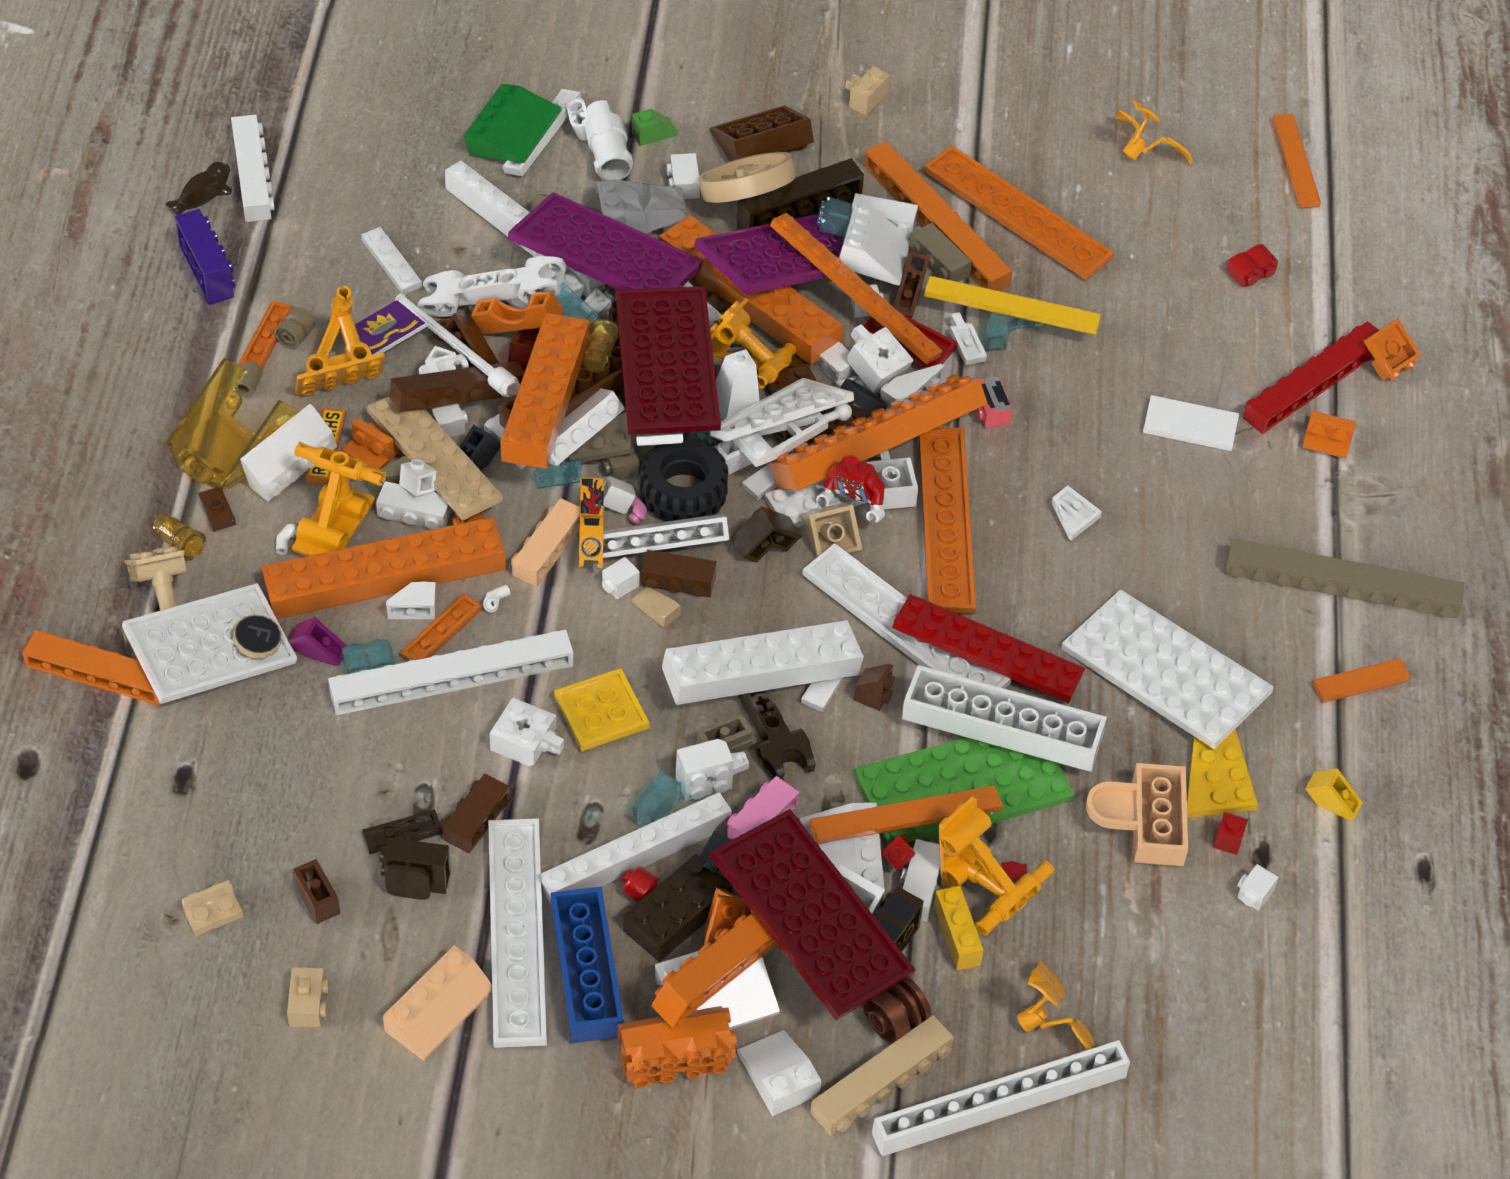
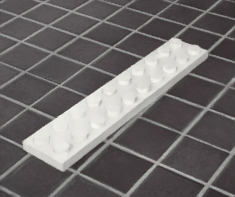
M834 543L803 569V576L920 666L1004 689L1011 684V679L893 629V622L907 598Z
M539 818L488 820L494 1048L547 1046Z

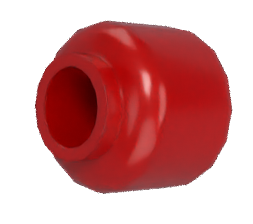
M641 866L636 867L634 871L628 869L621 880L624 883L622 891L626 896L638 903L658 886V877Z

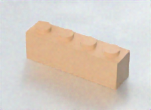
M560 498L555 506L552 505L546 518L537 524L533 535L526 538L523 548L512 557L511 565L514 577L538 587L580 531L579 506Z

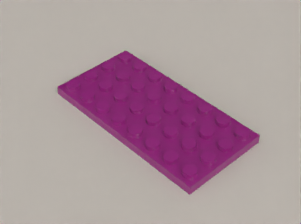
M554 192L508 232L507 238L538 254L562 258L566 266L618 290L683 287L703 265V259Z
M830 212L795 219L796 222L839 258L847 227ZM770 224L696 238L694 246L746 295L827 278L822 271L775 231Z

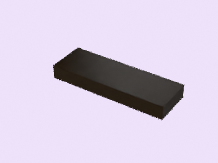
M434 809L362 829V834L370 855L380 852L382 846L386 847L388 837L419 841L441 835L442 828Z

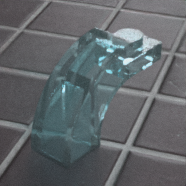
M993 312L986 324L984 350L985 352L1006 350L1008 334L1011 331L1020 328L1043 326V323Z

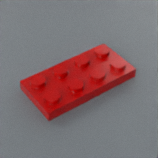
M903 314L909 322L943 351L939 358L925 364L897 339L914 360L912 364L921 369L938 364L943 365L956 350L957 342ZM873 317L863 326L872 334L885 328Z

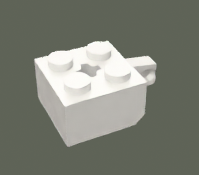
M859 325L851 333L856 343L847 356L848 363L872 393L881 389L885 383H889L895 377L904 375L914 361L887 327L872 334L862 325Z
M886 450L878 454V460L866 461V463L874 466L879 478L885 484L883 505H881L883 510L916 506L918 486L910 457L890 459L889 452ZM869 504L870 510H872L874 506Z
M512 697L490 732V750L531 766L536 763L542 751H549L560 755L564 749V739L555 735V730L557 729L555 714Z
M720 739L678 749L676 754V780L685 801L698 800L718 792L724 793L732 789L733 775L749 769V761L745 752L730 753L727 743Z

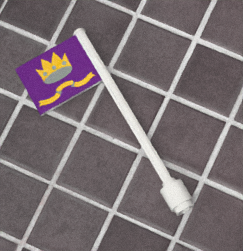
M403 293L398 294L395 301L355 324L360 341L368 345L372 355L384 353L428 327L488 376V384L503 397L511 398L518 393L520 384L514 375L503 367L493 368L412 303Z

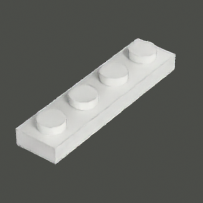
M381 227L361 234L362 242L400 293L407 294L422 288V281Z

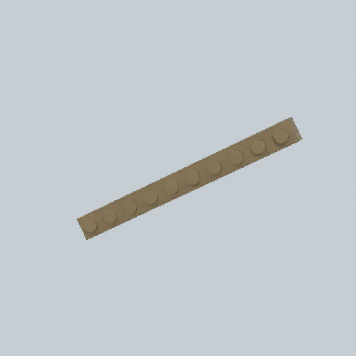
M1232 538L1225 574L1265 581L1282 586H1291L1456 619L1463 605L1465 584L1463 582Z

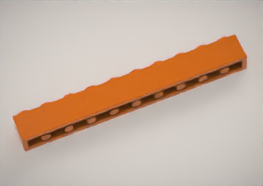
M885 141L866 150L864 166L899 202L918 205L916 220L923 227L932 223L972 261L970 277L980 287L996 291L1010 287L1012 278L1010 266L1005 264L998 257V254L989 248L985 241L973 231L971 226L967 225L960 218L959 214L935 192L932 186H929L923 180L922 176L910 166L908 161L898 154L895 148H892Z

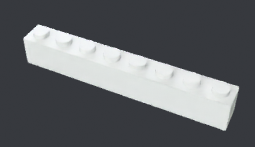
M720 792L541 873L542 891L551 904L550 893L604 886L623 877L628 869L634 871L638 866L645 867L710 837L714 831L719 833L727 829V822L731 817L732 810Z

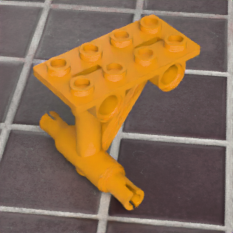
M344 285L342 290L341 286L338 287L333 297L332 304L330 305V323L316 354L307 358L305 373L296 376V396H309L321 389L332 390L337 385L343 383L347 385L354 384L359 379L365 377L373 379L378 377L380 373H383L384 353L372 355L368 345L360 341L351 315L353 299L348 286ZM341 331L346 346L344 348L346 353L329 357L337 335Z
M745 298L741 303L736 301L710 328L713 356L724 359L726 355L733 354L732 352H725L733 342L737 345L741 344L751 354L750 356L756 364L758 388L763 389L768 383H772L777 379L778 373L783 368L789 366L792 356L796 353V347L792 343H786L782 348H778L772 353L758 340L748 327L751 319L743 309L744 305L749 301Z
M298 442L294 455L312 461L316 467L330 471L331 475L329 483L325 484L320 491L318 498L319 506L310 519L303 517L300 520L296 531L297 539L292 545V551L303 556H310L343 549L347 546L376 501L375 496L353 489L350 479L358 482L366 480L382 486L386 478V472L368 467L365 461L348 456L345 452H337L323 446L315 448L303 442Z
M972 796L966 802H962L951 816L944 818L939 825L941 887L946 889L961 886L969 879L973 883H979L999 897L990 905L989 912L975 924L978 932L983 936H987L999 923H1006L1016 912L1023 909L1026 903L1041 890V884L1055 873V869L1048 861L1044 860L1034 871L1025 873L1013 883L992 856L990 848L979 838L991 827L992 823L989 816L977 807V799Z

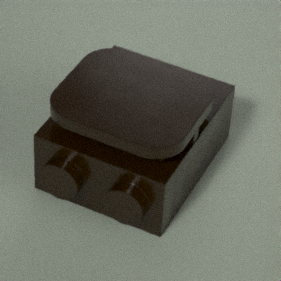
M388 837L386 847H381L379 860L383 862L381 875L385 876L386 890L389 894L419 900L428 899L431 892L446 894L451 875L449 845Z

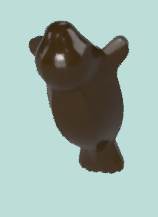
M213 162L206 171L193 176L187 182L177 200L169 201L165 205L177 215H180L185 210L197 208L208 203L216 196L230 195L232 188L226 185L231 171L230 166L222 162Z

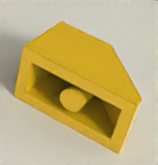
M1338 768L1314 771L1305 788L1319 807L1350 821L1355 820L1363 804V801Z

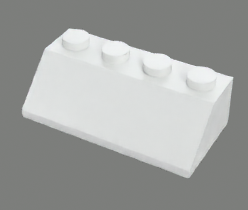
M311 404L240 459L249 487L267 502L279 495L292 482H295L308 468L315 466L312 461L294 455L298 442H303L315 448L323 446L333 450L337 447L333 432Z

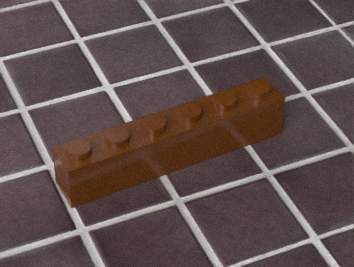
M517 361L491 364L493 368H505L518 379L521 385L525 371ZM477 367L391 378L389 394L390 400L399 412L503 397L488 384V376Z

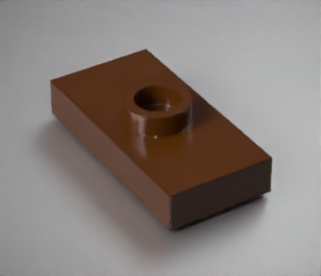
M221 486L199 493L200 501L213 531L236 525L235 517Z

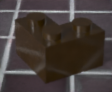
M761 506L730 538L742 558L758 562L772 547L787 552L802 536L790 516Z

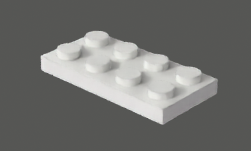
M826 478L799 491L783 488L765 493L764 499L771 510L790 516L796 528L804 525L801 513L844 502L853 504V507L864 504V502L837 494L834 490H832L834 499L828 506H825L827 503L825 497L817 503V496L825 490L824 483Z

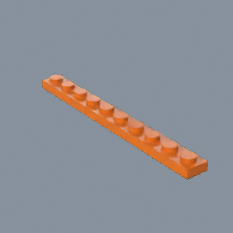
M785 213L772 220L770 226L883 327H887L892 335L925 364L940 357L943 351L933 341L926 337L903 314L898 312L886 299L882 298L870 285L865 283L854 271L831 253L809 231L796 222L792 216Z

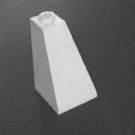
M746 349L726 355L716 378L720 421L760 401L756 364ZM715 437L718 444L723 442L721 439Z

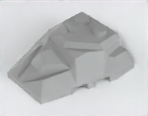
M616 179L594 182L596 198L599 200L603 215L649 236L656 229L668 230L688 217L682 188Z

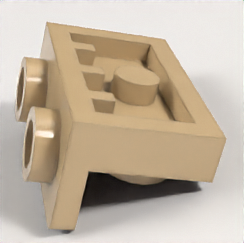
M230 880L216 883L200 892H193L181 900L184 914L195 936L244 917L243 911L233 893Z

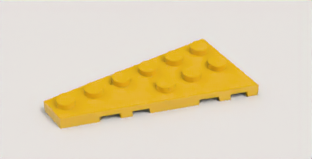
M1236 729L1215 749L1194 737L1187 792V818L1218 815L1224 812L1257 811V799Z

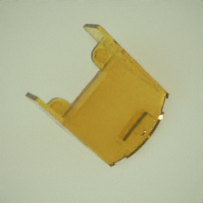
M226 358L222 359L167 439V444L173 451V459L188 476L204 485L219 489H229L246 478L240 459L300 412L278 400L257 432L254 433L234 417L242 404V397L235 389L247 371Z

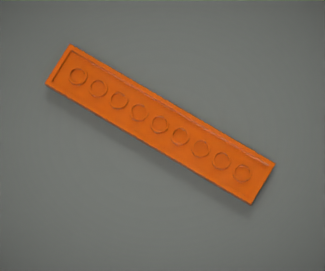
M953 145L924 166L926 174L1086 281L1114 258L1113 251Z
M936 427L919 435L927 601L954 613L975 614L976 598L964 428Z

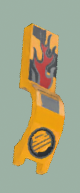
M580 478L579 567H584V560H597L598 568H603V478Z

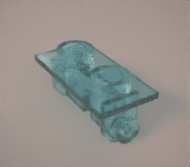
M576 460L560 463V466L557 467L555 465H548L547 469L535 468L534 470L538 489L579 483L580 478H583L581 461L576 462Z

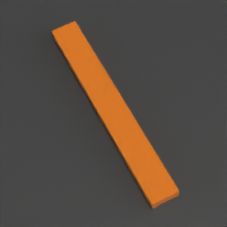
M995 786L811 818L809 825L817 844L941 822L944 818L951 816L962 802H966L972 796L977 799V807L985 813L1001 811L1003 804Z

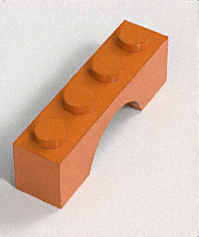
M546 291L533 293L528 306L525 308L508 306L497 298L478 300L471 317L483 334L540 328L545 313L562 315L564 309L554 293Z

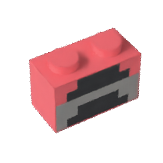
M999 376L980 379L988 404L976 409L977 419L982 421L984 429L1010 424L1012 407Z

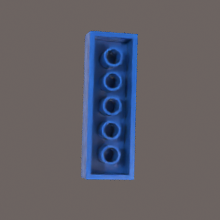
M602 886L550 893L551 913L571 1043L618 1037L617 1024L624 1023Z

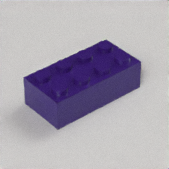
M200 209L175 216L179 247L208 304L212 305L234 298L233 288H236V285L231 275L234 272L230 260L225 259V250L222 245H218L216 232L210 230L211 225L208 217H204Z

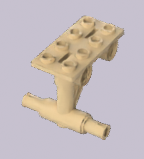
M177 546L154 549L152 552L130 554V559L125 560L131 582L151 580L160 611L177 606L172 587L173 575L186 573L184 550H178ZM122 629L124 641L127 644L129 643V640L124 630Z

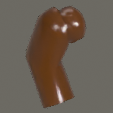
M716 291L711 292L707 296V299L721 315L732 306V304L722 300Z

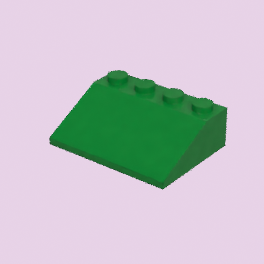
M501 84L463 136L469 155L525 163L562 111L561 107L521 86Z

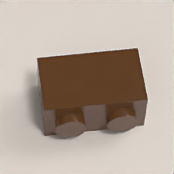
M317 859L293 869L295 886L317 924L340 914L338 896Z

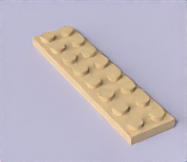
M389 396L367 406L368 414L389 437L393 438L395 445L410 461L421 459L437 471L436 480L434 481L435 490L462 520L503 501L502 494L425 409L399 412Z

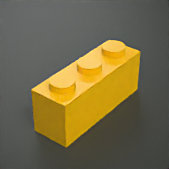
M961 886L937 890L934 910L956 971L981 966L984 949Z

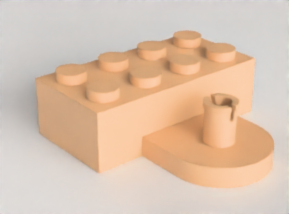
M1136 763L1132 783L1102 782L1090 790L1086 801V810L1089 817L1096 824L1109 829L1133 830L1134 863L1184 866L1188 853L1186 767Z

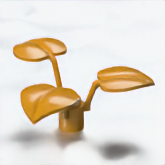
M1135 99L1132 100L1136 110H1140L1145 114V120L1142 125L1123 110L1119 109L1117 111L1115 119L1129 122L1136 128L1133 137L1122 150L1129 158L1135 161L1142 152L1146 154L1154 146L1165 142L1183 154L1191 166L1193 160L1188 150L1169 137H1161L1145 148L1146 142L1140 138L1142 131L1146 132L1145 126L1150 118L1157 123L1160 122L1158 116L1151 109Z
M1042 960L1038 961L1037 967L1031 972L1028 985L1038 989L1044 997L1038 1003L1017 1014L1019 1024L1028 1033L1038 1026L1045 1029L1048 1026L1068 1023L1087 1050L1096 1048L1092 1034L1079 1018L1073 1019L1069 1017L1046 1022V1018L1049 1015L1043 1004L1049 1000L1054 1006H1059L1060 1000L1065 997V990L1056 974Z

